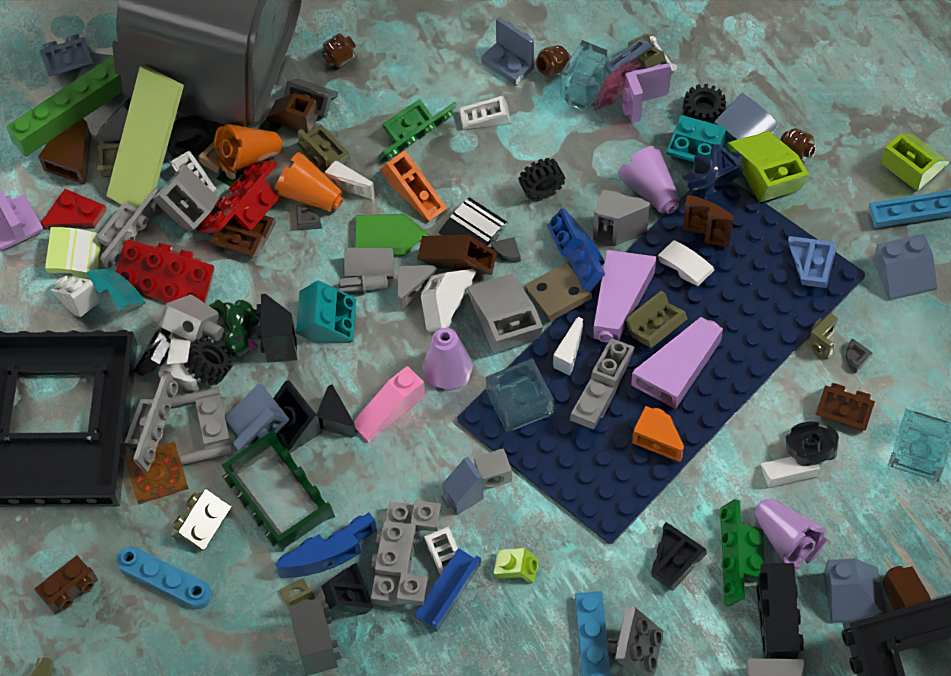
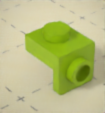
M526 548L498 550L494 575L499 579L522 577L528 583H534L539 567L538 558Z

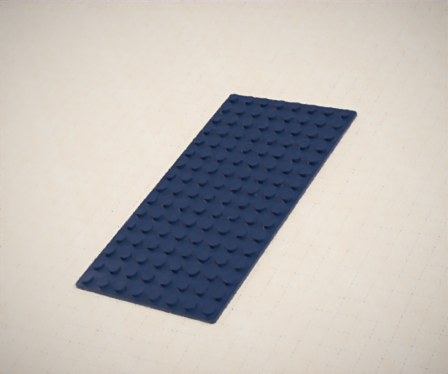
M734 181L725 186L714 187L715 193L705 198L703 196L700 197L722 207L734 216L729 247L704 243L705 234L682 230L687 195L692 196V191L689 190L680 199L679 207L670 214L665 213L626 251L627 253L656 256L654 275L635 311L657 293L663 291L666 293L668 302L685 311L688 319L652 348L632 338L628 325L626 326L619 341L633 346L634 351L603 418L599 419L594 430L570 421V416L591 379L594 367L609 343L593 339L594 322L602 279L591 291L593 299L561 315L540 335L539 339H536L457 417L458 423L492 451L504 448L509 464L608 544H613L808 339L813 331L814 324L820 318L824 320L829 313H832L865 277L863 270L835 252L827 288L802 285L789 247L788 238L792 236L818 239L765 202L759 203L755 195ZM673 240L688 247L713 266L714 271L699 286L680 278L678 270L660 263L658 255ZM580 317L583 319L582 336L571 375H567L554 368L553 355L576 318ZM700 317L707 321H714L719 327L723 328L721 342L676 409L631 385L632 373L638 366ZM645 406L661 409L667 415H670L684 445L681 462L632 443L633 431Z

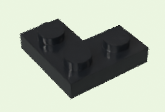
M161 327L155 331L134 369L135 373L143 376L149 371L153 372L158 365L162 366L165 363L169 354L166 351L171 342L169 338L170 331Z

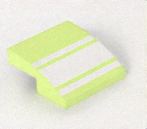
M51 227L45 265L47 273H72L74 277L89 278L86 273L87 271L99 269L102 244L97 241L96 236L98 233L74 228Z

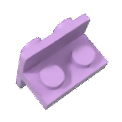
M0 189V251L43 232L44 229L25 195L12 199L10 195L5 197L2 189Z

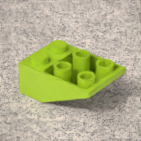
M769 130L727 143L731 153L736 151L740 153L743 159L742 173L759 203L801 190L809 176L800 157Z

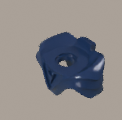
M716 144L711 147V161L702 153L694 157V169L689 174L683 176V180L687 182V187L692 191V196L699 198L703 196L705 198L716 192L714 187L725 186L739 177L743 172V159L740 153L736 151L730 154L722 146Z

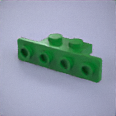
M418 99L383 123L382 127L394 144L381 152L378 159L381 161L387 157L390 160L400 152L398 148L405 144L406 147L412 145L418 140L416 137L418 134L423 132L426 135L436 127L434 123L441 119L444 122L453 116L452 110L457 104L453 102L432 116L421 99Z
M733 499L722 506L719 515L721 520L720 541L722 545L724 605L732 606L745 598L744 579L757 582L761 564H765L763 529L741 524L740 500Z

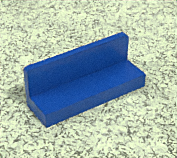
M458 548L424 599V606L421 605L414 617L435 631H438L480 567L481 558L477 555L474 558Z

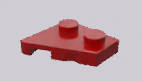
M64 189L41 221V225L45 230L50 229V226L94 229L107 209L104 204Z

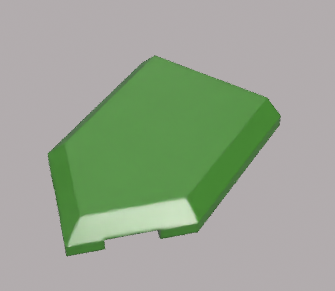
M405 214L356 215L355 248H393L394 256H405L415 244L421 241L422 236L429 235Z

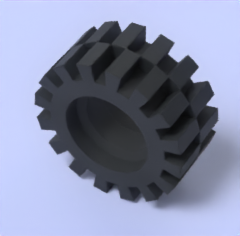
M698 84L696 85V90L691 87L689 92L687 91L685 94L683 115L714 124V121L725 111L726 97L724 94L722 95L720 89L716 91V86L714 85L708 88V84H704V87L701 88V85ZM698 103H708L713 108L702 110L695 105Z
M545 158L544 161L539 159L536 164L535 162L530 163L532 166H526L524 168L525 172H521V177L518 178L527 198L532 201L536 199L540 201L543 197L547 199L551 193L553 195L556 194L555 190H560L562 188L561 185L565 184L564 180L566 179L557 161L553 158L551 160Z
M204 337L199 340L196 339L191 345L188 362H185L184 366L189 368V374H195L193 378L196 380L200 378L201 383L205 384L208 381L209 385L214 383L217 385L232 368L233 364L231 363L233 359L229 358L230 353L224 351L226 348L223 345L219 347V342L214 341L212 343L210 338L205 340Z

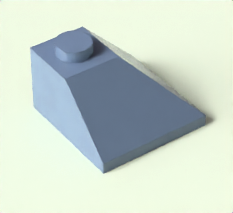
M855 558L827 561L824 570V580L831 623L847 622L885 611L878 567Z

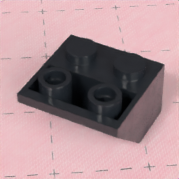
M261 294V304H257V318L260 319V325L257 326V338L260 341L261 353L266 354L267 362L298 360L297 336L292 313L267 294Z

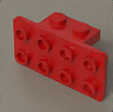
M272 160L247 166L243 171L244 176L231 184L229 187L230 192L216 202V208L200 223L201 225L197 228V231L200 234L220 231L232 217L244 229L252 231L280 198L265 181L266 177L277 166V163Z
M125 240L116 272L129 281L139 294L168 303L188 295H193L206 303L215 267L212 264L195 258V253L181 249L180 253L172 251L173 246L159 242L158 246H151L133 240Z

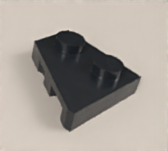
M665 522L662 538L656 551L657 556L651 570L652 577L671 591H674L706 556V548Z
M357 563L352 564L321 586L329 610L367 614L373 609Z

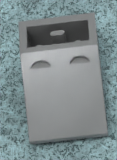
M513 273L466 288L492 353L540 338L543 325L534 304Z

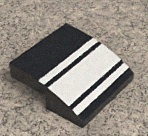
M469 197L449 217L438 233L440 235H470L488 246L491 241L495 242L508 222Z

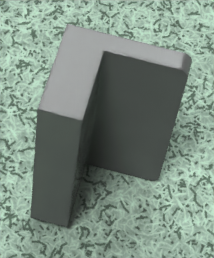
M293 79L287 81L283 97L296 93L315 99L318 115L325 117L328 114L331 98L337 97L338 92L301 79Z

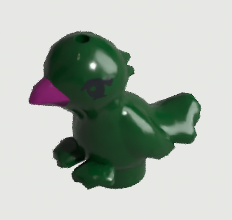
M217 299L209 305L219 313V316L223 318L226 327L229 329L228 333L223 332L224 337H222V340L231 355L236 357L244 356L249 350H254L258 347L248 335L250 326L258 325L260 319L256 318L257 310L253 309L249 302L236 300L233 305V303H223Z

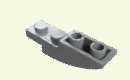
M612 338L610 339L592 371L589 383L571 413L570 421L594 430L599 419L603 418L616 393L633 354V346Z

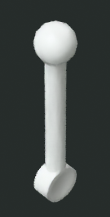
M650 36L651 44L662 51L657 44L656 37ZM665 55L666 60L664 62L670 64L671 73L673 74L677 71V65L671 63Z

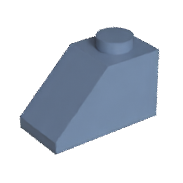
M466 457L442 483L443 495H441V498L448 509L453 508L457 515L484 499L482 475L469 457Z

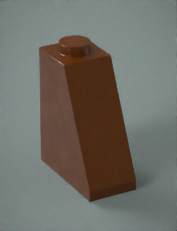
M84 119L80 120L46 144L38 156L44 171L85 185L87 182L91 133L87 121Z
M470 235L422 236L417 259L427 265H434L436 268L456 271L474 269L477 274L492 275L497 252Z
M896 566L886 572L882 584L892 609L931 599L913 566L906 568Z

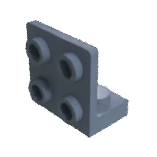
M499 17L496 19V43L481 56V62L514 85H517L534 69V40L527 33H523L515 28L512 23Z
M76 34L66 37L65 43L57 45V42L53 41L43 44L44 49L40 50L49 77L93 64L85 37L79 38V35Z
M257 384L225 417L226 421L238 435L233 444L239 451H243L272 430L277 433L289 421V418L262 384Z

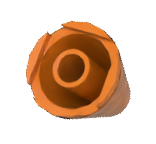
M232 124L219 127L214 138V149H218L220 156L216 157L217 162L226 172H234L276 156L280 153L283 146L282 139L276 132Z
M297 152L290 159L294 163L289 167L285 166L275 186V189H277L275 192L279 196L329 212L333 209L338 210L344 200L342 191L304 154Z

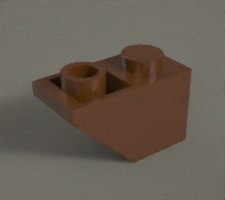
M296 93L290 94L275 101L266 120L297 131L302 129L307 134L311 131L318 118L316 100Z

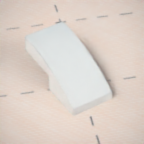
M675 240L658 255L660 263L678 270L680 278L697 286L714 271L713 266L701 256Z

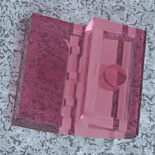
M637 58L621 65L604 80L593 104L594 111L615 104L619 93L623 92L625 73L639 70L641 67Z

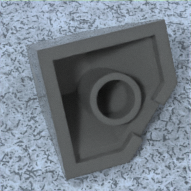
M126 98L112 113L107 123L101 126L94 136L96 141H121L131 99Z

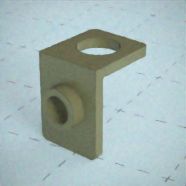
M300 579L280 589L287 607L315 599L312 588H308L304 579ZM294 589L303 590V592L289 598L291 591Z

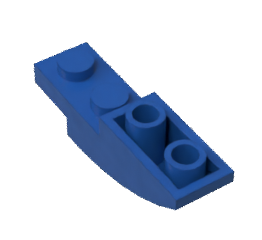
M561 208L552 217L547 226L560 254L569 258L582 288L591 292L605 275L602 268L605 261L584 229L565 209Z
M368 512L364 516L360 515L354 518L350 525L343 530L333 532L327 541H324L320 534L307 538L301 543L299 548L293 552L283 554L278 559V562L275 563L280 578L309 576L335 568L361 554L359 542L377 531L375 519Z

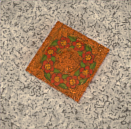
M175 441L156 448L155 459L151 463L148 472L142 471L134 462L135 454L125 457L139 505L189 489Z

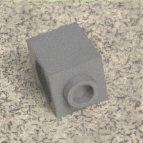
M504 448L474 457V465L483 478V491L512 482V469Z

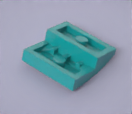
M94 269L86 272L99 294L110 293L119 310L139 308L145 304L144 299L135 287L117 272L111 269Z

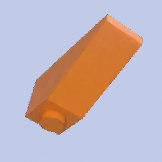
M405 150L379 169L393 189L427 222H430L447 209V206Z

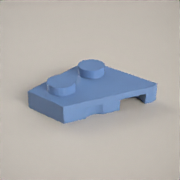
M789 236L788 243L801 284L827 288L836 252V242Z

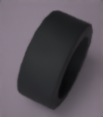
M187 116L174 121L167 146L169 153L173 157L177 158L188 151L195 157L205 151L211 143V135L204 120L196 116ZM196 134L189 140L179 141L187 135Z

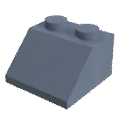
M924 234L877 244L873 263L889 301L937 289L933 253Z

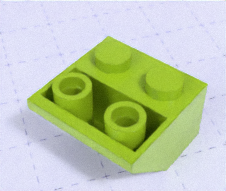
M900 133L885 146L880 164L913 189L919 191L949 161L912 133Z

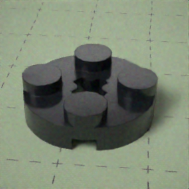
M802 422L793 426L791 433L786 435V450L790 456L796 459L799 465L808 466L811 463L833 460L837 457L839 436L836 430L829 425L825 428L819 426V422Z

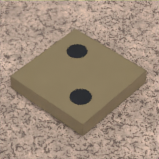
M567 262L524 285L527 293L549 321L593 299L592 293L582 288L576 273Z

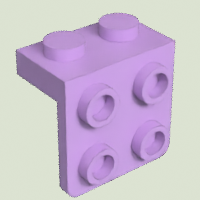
M670 64L655 65L650 68L625 73L622 109L624 115H628L631 124L641 120L642 101L666 96L669 93Z

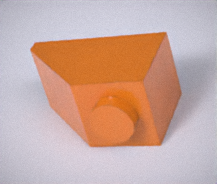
M645 406L633 431L632 443L681 462L684 445L670 415H667L661 409Z

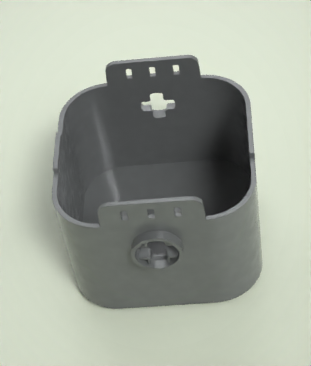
M119 0L116 18L118 41H113L112 48L115 73L121 75L124 96L132 99L139 68L146 65L184 85L177 112L224 125L256 127L263 116L292 40L302 0Z

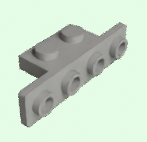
M155 187L138 209L123 202L96 236L99 243L107 246V249L100 257L103 269H110L119 262L125 240L134 241L139 231L145 229L154 212L159 211L161 207L152 198L160 189Z
M169 371L163 372L154 399H140L125 441L129 448H136L133 460L142 471L148 472L151 463L155 459L157 445L163 436L166 419L170 415L174 396L178 392V383Z

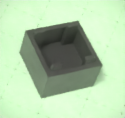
M316 598L288 606L306 676L337 668L336 660L341 659L340 652L334 653L333 648L338 647L337 640L331 641L327 624H331L332 620L331 616L325 617L324 612L329 611L328 604H322L321 599Z

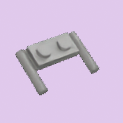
M219 387L175 396L171 408L196 402L205 446L204 450L180 455L182 465L233 453Z

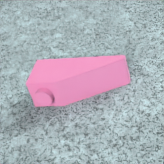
M406 366L382 387L353 421L356 431L369 443L426 397L424 381Z

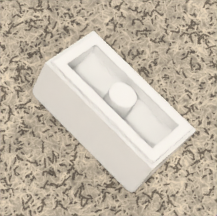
M793 457L760 464L768 488L818 477L820 472L818 463L802 466Z

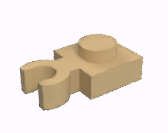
M212 142L199 156L198 162L217 174L223 170L216 157H220L219 151L214 149V142ZM225 171L228 178L233 180L236 178V171Z

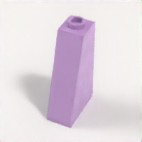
M607 250L604 264L605 275L601 281L593 339L609 342L612 338L619 341L627 326L626 318L635 311L654 275L656 256Z
M700 317L638 366L632 373L631 385L676 409L721 342L723 328L719 327L714 321H707Z

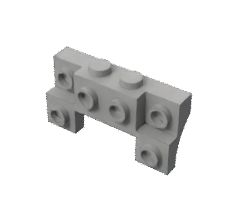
M415 500L414 504L389 502L383 530H378L376 545L379 546L378 554H373L371 569L375 570L376 573L371 594L372 605L389 607L400 604H414L424 606L428 577L412 575L410 572L417 540V531H438L439 515L442 508L441 503Z

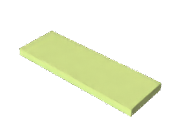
M146 65L139 68L106 195L120 204L125 202L137 209L152 190L157 187L184 87L183 84Z

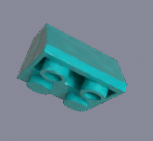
M681 115L666 154L694 162V157L702 153L711 161V147L716 144L724 146L726 127Z
M319 280L299 291L296 334L315 343L353 342L356 298Z

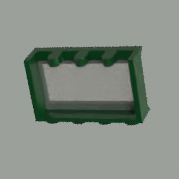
M274 430L221 465L225 472L222 478L230 489L236 488L239 492L236 495L239 502L244 508L250 507L253 511L250 514L253 521L258 527L261 525L265 527L267 532L264 534L273 547L277 544L282 552L287 546L326 519L335 517L330 503H325L318 488L315 485L312 486L308 481L302 467H298L295 464L289 450L283 448L279 443Z

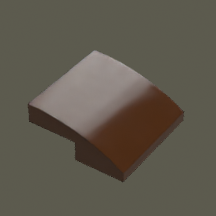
M687 195L682 230L705 234L704 243L729 247L734 216L710 201Z
M264 215L252 231L244 229L232 217L220 231L213 233L209 242L255 258L271 234L276 221L274 218Z

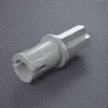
M386 273L370 276L362 274L361 277L339 280V290L344 293L359 291L366 293L368 290L388 289Z

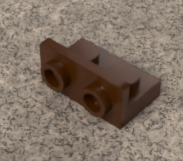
M831 383V386L825 385L816 415L866 431L875 403L874 400H871V395L858 390L856 394L846 392L847 387L836 383Z
M76 555L38 585L35 591L56 615L58 612L69 608L73 600L79 595L90 591L98 579L94 571L87 567Z

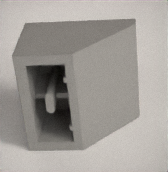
M184 164L152 199L185 232L194 230L208 216L219 198Z
M603 189L594 211L593 239L617 246L645 234L648 230L650 202L642 198L626 196L617 191Z

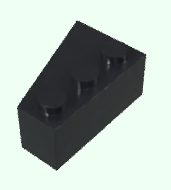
M794 563L761 564L756 582L763 658L798 659L800 651L804 650L803 635L799 634L798 625L801 624L800 609H797L798 589L795 581Z

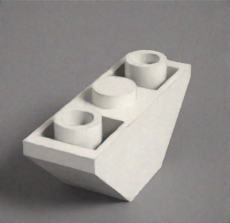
M474 269L446 272L430 277L421 293L424 319L428 332H436L441 328L449 327L455 310L462 303L461 299L467 290L466 288L472 285V279L476 274Z
M65 275L59 278L54 283L55 287L50 290L74 316L81 317L100 303L95 287L91 280L74 276L67 277Z

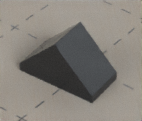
M333 384L327 386L317 412L321 430L351 438L357 436L355 424Z

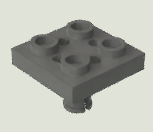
M636 607L626 608L620 637H610L608 641L614 643H607V649L610 654H616L615 659L634 675L654 676L658 666L657 660L660 646L663 642L664 631Z

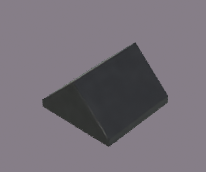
M286 380L273 399L289 418V421L276 433L277 438L282 446L292 453L321 434V428L317 414L290 380Z

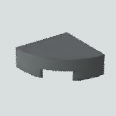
M296 206L298 230L322 229L321 220L318 215L305 206Z
M515 237L491 242V248L497 252V256L508 259L510 262L521 261Z
M852 338L846 351L849 367L857 373L872 357L873 352Z

